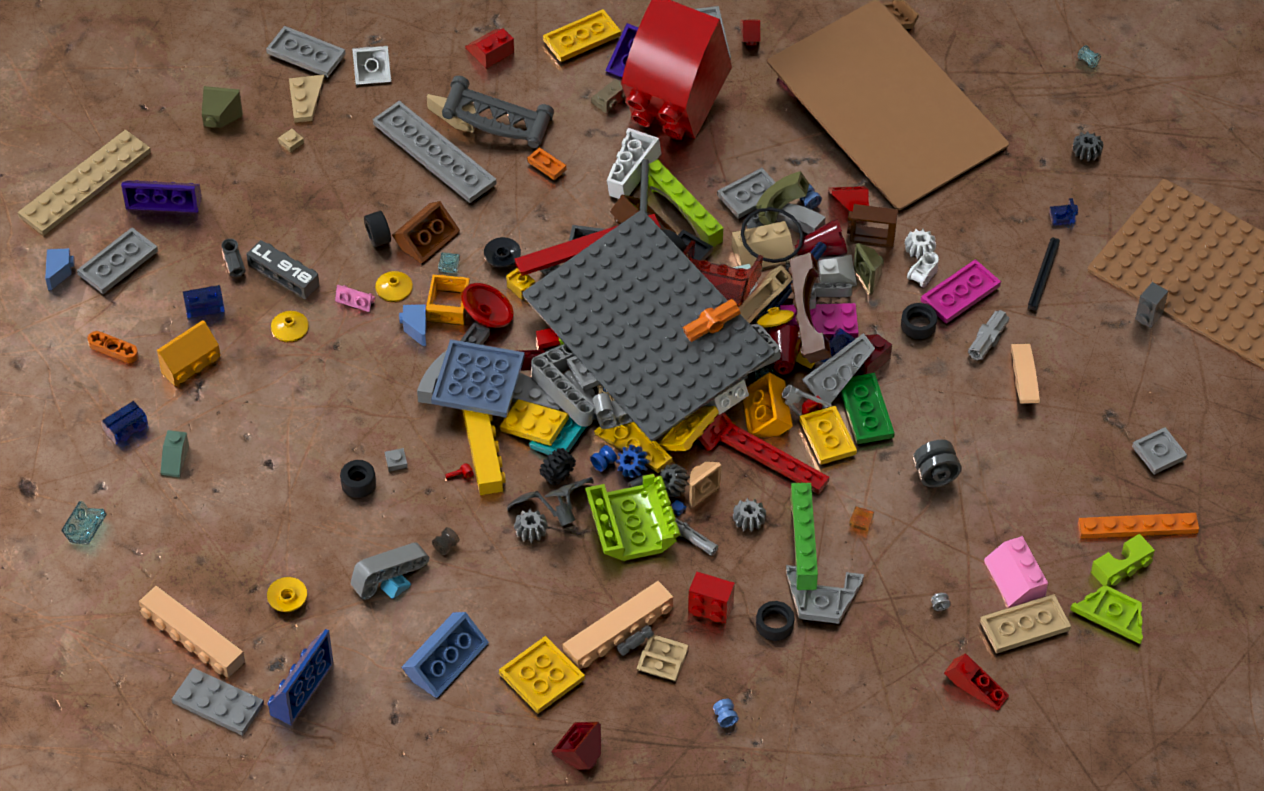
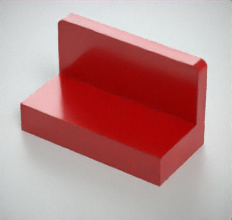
M725 412L720 415L717 414L714 421L704 429L703 434L697 439L700 440L707 450H712L721 440V435L732 423Z

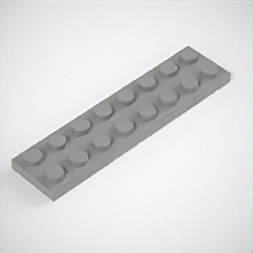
M398 101L372 119L373 125L469 203L497 184L496 178L402 102Z

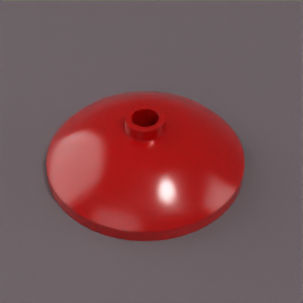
M472 283L463 290L461 295L463 306L467 313L480 324L500 328L507 326L513 319L514 311L511 303L496 288L483 283Z

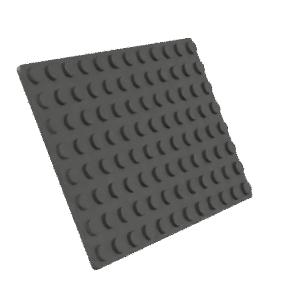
M642 210L522 293L526 301L650 441H655L775 355L773 348L741 314L724 323L722 329L716 333L708 332L693 342L688 340L682 327L698 319L705 309H715L728 300Z

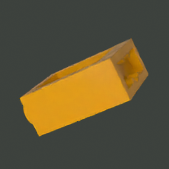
M433 274L426 305V321L464 325L466 310L462 302L461 307L435 305L437 290L463 292L465 287L470 284V278Z

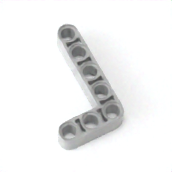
M563 344L534 357L531 362V378L579 426L586 427L591 425L593 422L594 405L562 374V372L570 369L567 359L575 356L572 351Z

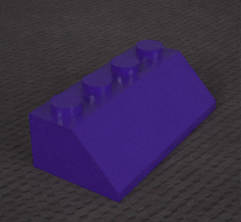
M127 180L121 184L126 209L199 213L202 196L200 184Z

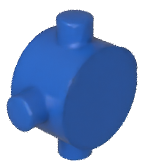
M679 500L672 504L674 514L680 516L686 510V506Z

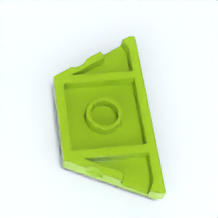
M1104 585L1097 592L1085 596V599L1081 602H1075L1071 605L1070 611L1141 644L1143 639L1142 602Z

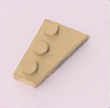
M324 75L289 79L295 123L313 121L317 100L325 80Z

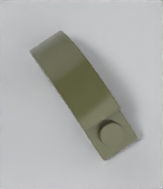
M801 171L790 174L770 186L760 197L756 208L772 207L782 209L789 202L805 197L809 183ZM760 212L759 220L764 225L773 224L776 222L779 212Z

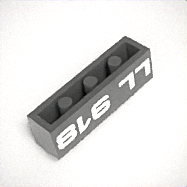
M260 240L246 253L248 266L305 300L320 286L318 273L315 270L307 268L300 261L289 257L285 252H280L270 243Z

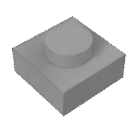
M404 448L384 452L389 472L408 468Z

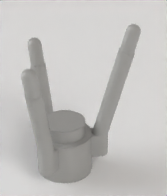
M790 384L782 392V397L786 399L784 404L789 406L799 417L802 413L793 403H798L802 396L828 407L832 406L831 403L805 393Z

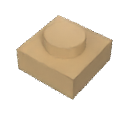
M290 129L280 136L278 141L289 152H292L304 143V138L293 129Z

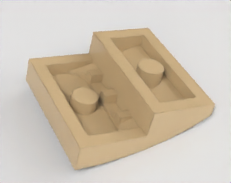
M653 635L648 639L645 650L642 651L637 670L676 681L687 655L689 645Z

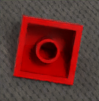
M504 28L496 29L465 46V49L487 69L514 53V38Z

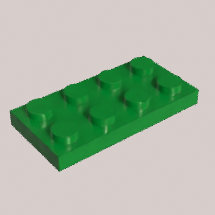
M875 373L853 376L840 393L856 443L862 444L894 438L895 432Z

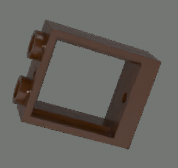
M854 204L853 211H849L848 222H851L848 223L847 234H850V242L894 247L898 209ZM857 221L889 225L888 229L859 226Z

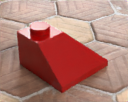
M865 186L828 187V191L849 211H853L854 204L869 206V191Z

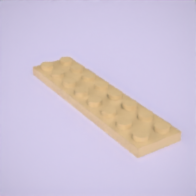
M124 130L18 212L19 218L44 236L150 154V147L127 130Z

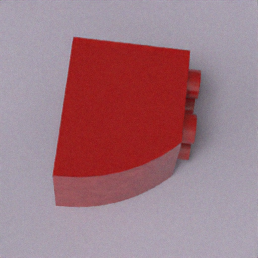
M651 0L635 35L621 80L626 97L625 102L629 106L632 114L631 119L644 127H650L651 123L663 127V132L674 139L681 140L684 135L693 139L696 138L732 69L719 18L672 0Z

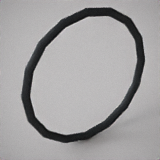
M772 207L761 208L749 214L742 223L740 234L743 245L751 255L761 261L771 263L784 262L796 256L802 247L804 238L802 227L793 215L782 209ZM774 211L791 218L797 225L800 234L799 245L796 250L787 257L779 259L764 258L753 252L747 244L744 235L746 224L751 217L760 212Z

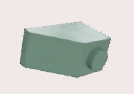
M167 431L162 450L161 475L180 477L189 449L186 432Z

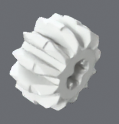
M915 229L914 232H909L908 237L905 239L906 252L910 254V257L916 256L917 260L924 253L933 252L936 249L935 236L931 235L930 231L925 232L924 229L921 231Z

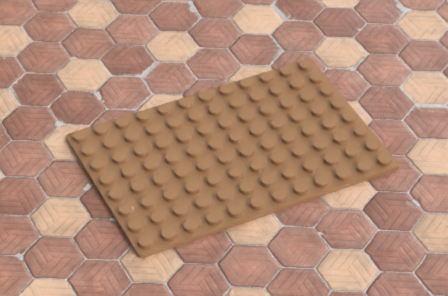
M879 0L867 3L767 60L769 67L895 209L902 210L1004 150L1009 145V142Z
M1162 179L1090 263L1087 269L1088 272L1138 300L1147 287L1154 282L1168 290L1163 312L1165 315L1264 369V231L1173 182Z

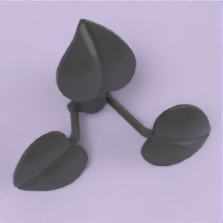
M592 477L585 478L546 494L545 498L550 496L558 497L560 505L555 507L556 511L538 491L519 496L507 506V511L516 503L529 498H539L552 512L553 516H557L561 526L569 524L576 520L571 510L573 508L570 502V493L584 483L593 484L594 480ZM561 496H566L567 504L563 502Z

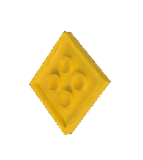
M546 636L499 669V675L537 714L585 680V675Z

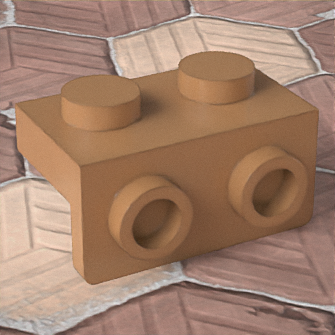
M893 0L892 2L882 3L904 29H913L919 13L906 0Z

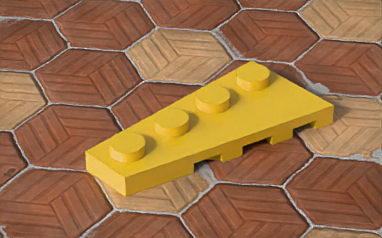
M634 422L610 429L598 427L594 430L596 436L623 451V447L629 449L630 445L642 447V452L645 451L648 454L645 459L650 461L645 465L657 473L673 462L672 457L656 441H650Z

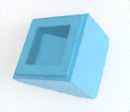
M403 575L382 581L380 587L393 599L408 589L411 583Z

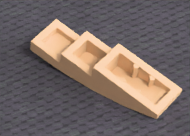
M1011 344L1013 369L1016 377L1015 385L1020 404L1040 403L1031 345Z

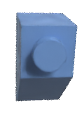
M69 248L47 249L45 280L48 290L54 289L71 275V269L75 267V258L71 256Z
M426 304L403 305V312L399 313V323L403 324L404 332L422 346H426Z

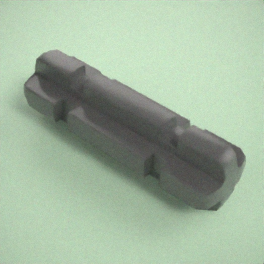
M646 625L642 628L641 632H636L627 638L625 643L622 642L617 645V649L623 656L630 652L629 649L633 650L642 644L645 638L649 639L652 637L654 632L649 625Z

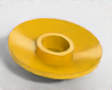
M391 271L384 273L377 279L375 289L380 298L390 302H397L410 295L413 284L411 278L405 273Z
M773 307L768 310L767 314L758 319L757 324L762 327L778 326L793 319L794 312L779 310L778 307Z
M297 311L282 312L271 323L273 335L285 342L301 339L309 329L307 318Z
M293 577L277 579L269 586L267 591L268 603L272 608L280 612L295 611L307 599L306 586L302 581Z

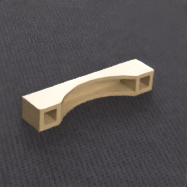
M782 265L770 271L738 306L741 315L749 324L793 280Z

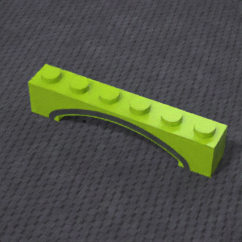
M658 159L650 163L648 188L653 193L658 192L665 196L679 209L695 231L697 238L713 247L722 243L724 229L722 225Z

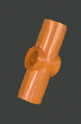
M730 299L715 309H705L698 319L682 328L688 340L693 342L708 332H718L722 329L724 323L738 316L741 312L736 302Z

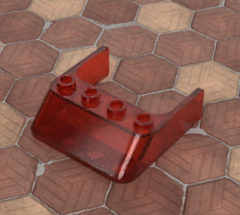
M691 240L683 252L684 255L728 301L730 299L734 300L738 307L743 305L761 276L763 256L759 255L753 266L749 269L733 268L725 264H714L707 260L694 259L695 241Z

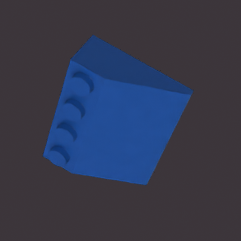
M325 629L310 643L307 649L305 648L302 651L297 664L292 665L286 680L283 679L277 693L270 697L268 707L271 716L292 725L333 665L329 630Z

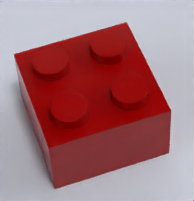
M696 571L689 589L688 612L697 617L702 616L714 622L726 624L734 605L735 583Z

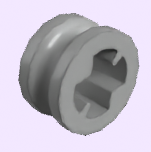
M938 593L932 596L931 603L934 610L943 611L950 607L951 603L948 600L947 593Z

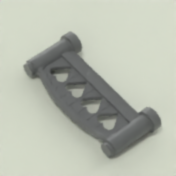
M463 76L453 77L450 84L451 90L442 110L444 118L452 119L456 116L485 132L507 138L527 140L528 145L532 148H537L541 144L548 122L552 120L554 115V109L551 106L541 104L535 112L468 89L470 85L468 79ZM473 103L476 113L472 114L469 111H463L462 108ZM490 109L493 119L481 117L479 113ZM506 114L510 125H505L503 122L499 123L496 119ZM524 120L527 130L523 131L520 128H514L513 125Z

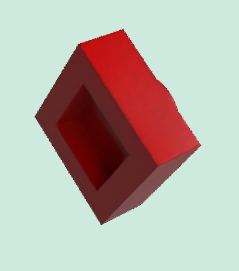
M807 399L802 404V415L822 410V404Z

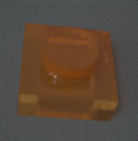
M855 506L849 526L868 531L874 517V512Z

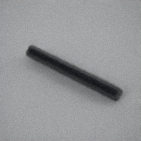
M1052 237L1050 239L1028 302L1029 310L1036 311L1038 309L1059 247L1060 240L1058 238Z

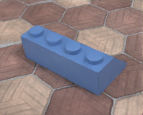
M453 612L401 668L413 683L437 698L489 642L466 612Z

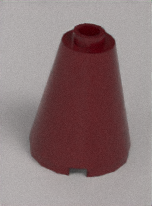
M838 219L832 220L804 236L802 247L797 255L810 253L818 242H823L827 246L826 251L821 257L847 254L845 239L842 236ZM797 240V245H794L795 250L799 245V240Z
M788 322L769 327L767 332L780 348L781 358L773 362L774 370L779 374H788L793 370L802 345L798 337L800 328L795 324L794 326L788 325Z

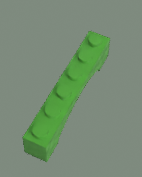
M791 483L790 500L795 539L797 590H817L818 570L811 483Z

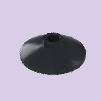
M506 237L495 238L489 241L484 248L486 261L495 267H509L515 264V258L521 256L519 244L513 239Z

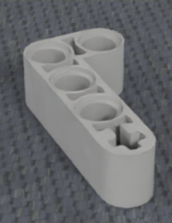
M601 393L593 397L595 412L601 428L610 429L633 422L615 400H610L608 394Z
M414 542L363 559L354 567L351 586L362 599H369L375 594L379 582L420 569L429 562L430 557L418 543Z

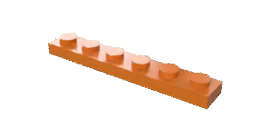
M1196 513L1078 519L1081 539L1129 537L1141 534V536L1195 534L1199 532Z

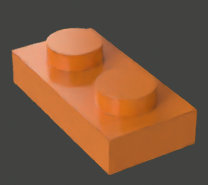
M540 147L527 157L529 164L553 180H556L567 170L564 163Z

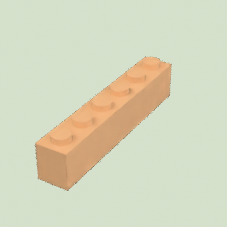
M659 581L655 582L563 643V654L579 670L583 667H588L595 659L606 655L610 649L624 642L626 638L640 631L644 626L651 625L662 614L669 613L673 608V596Z
M155 586L139 600L140 612L146 619L150 618L160 630H166L173 640H179L183 643L189 652L196 653L202 662L209 663L218 674H223L229 678L245 663L244 653L241 649L159 587Z

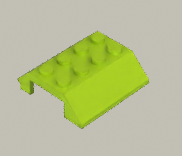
M654 474L643 476L642 485L611 492L606 491L605 484L585 488L604 554L625 561L662 553L677 542L676 538L681 534L677 522H674L676 518L672 506H669L671 502L665 490L666 487L662 476L655 477Z

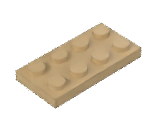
M1055 594L980 618V623L996 654L1064 633L1071 629V625Z

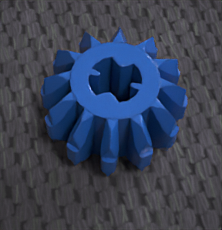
M630 445L629 449L623 447V453H617L620 459L615 462L620 464L617 469L622 472L623 476L635 478L636 474L642 476V469L648 470L645 464L650 461L645 459L648 454L645 451L642 452V447Z

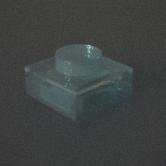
M441 252L438 271L457 273L460 254Z

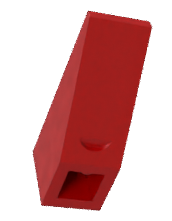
M966 653L955 658L944 672L957 687L996 710H999L1009 697V694Z

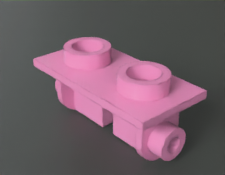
M337 285L335 301L370 312L371 303L375 302V296L372 293L367 294L348 288L346 285Z

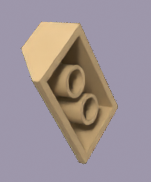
M785 221L746 229L744 232L749 247L753 252L764 258H785L794 252L791 234ZM741 231L732 232L731 247L739 266L750 264L752 271L755 272L790 264V259L778 263L761 261L751 255L745 248L740 235Z

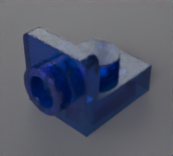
M1069 198L1068 205L1050 206L1049 214L1052 225L1075 222V216L1078 215L1077 204L1074 205L1073 198Z

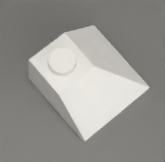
M388 46L352 48L356 85L391 82Z
M852 255L828 256L818 259L819 283H848L852 286L857 285Z

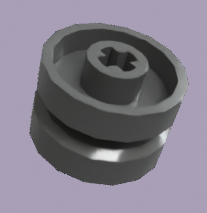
M930 441L918 448L913 454L912 460L918 470L920 480L927 487L944 486L955 480L961 473L962 466L950 441Z

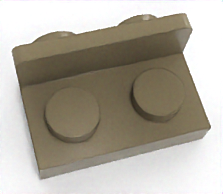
M614 79L591 97V103L605 113L615 109L619 103L626 99L621 82Z

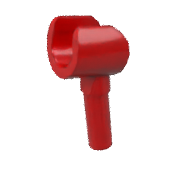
M464 463L460 469L447 473L445 476L447 479L463 474L465 478H470L474 475V472L469 464Z

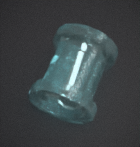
M1085 45L1079 50L1077 58L1083 59L1093 68L1099 63L1101 55L1094 53L1088 45Z

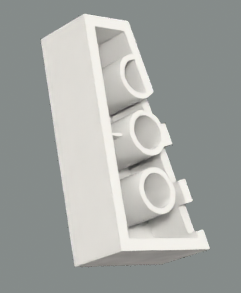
M631 128L627 129V135L622 141L620 152L618 151L617 160L613 164L607 179L609 196L619 199L621 195L629 196L641 181L642 160L648 159L650 164L661 155L659 138Z

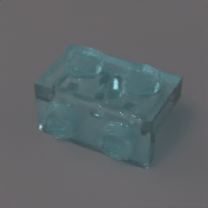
M79 501L61 531L70 543L89 544L107 513L104 509L88 508L83 501Z

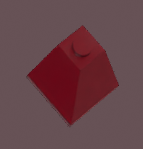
M574 722L551 753L576 769H591L596 765V760L601 755V724L599 722Z

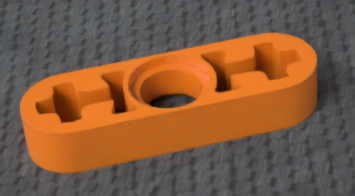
M93 331L87 337L89 347L95 351L126 363H133L138 359L137 347L131 343L100 331ZM112 344L118 345L114 350L108 349Z

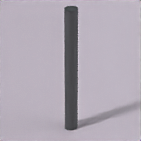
M643 159L641 165L640 211L642 210L647 214L649 160Z

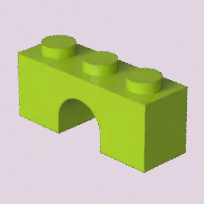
M1138 534L1124 543L1122 555L1126 559L1118 560L1108 552L1093 561L1091 573L1103 586H1115L1126 576L1134 575L1141 567L1149 566L1153 561L1155 550L1141 534Z

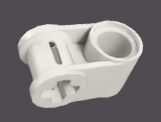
M934 252L924 253L918 262L910 268L907 279H913L924 288L938 271V255Z

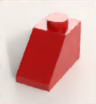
M740 20L742 42H746V45H757V42H761L760 20Z

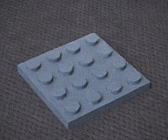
M450 339L431 403L507 417L525 358V352Z

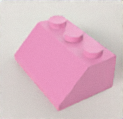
M1023 536L1005 541L984 559L1009 608L1046 596L1048 582Z

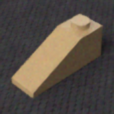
M427 95V107L430 111L456 129L474 132V126L454 116L452 119H446L442 116V110L447 98ZM471 103L462 108L463 111H469L472 114L476 113L474 105Z

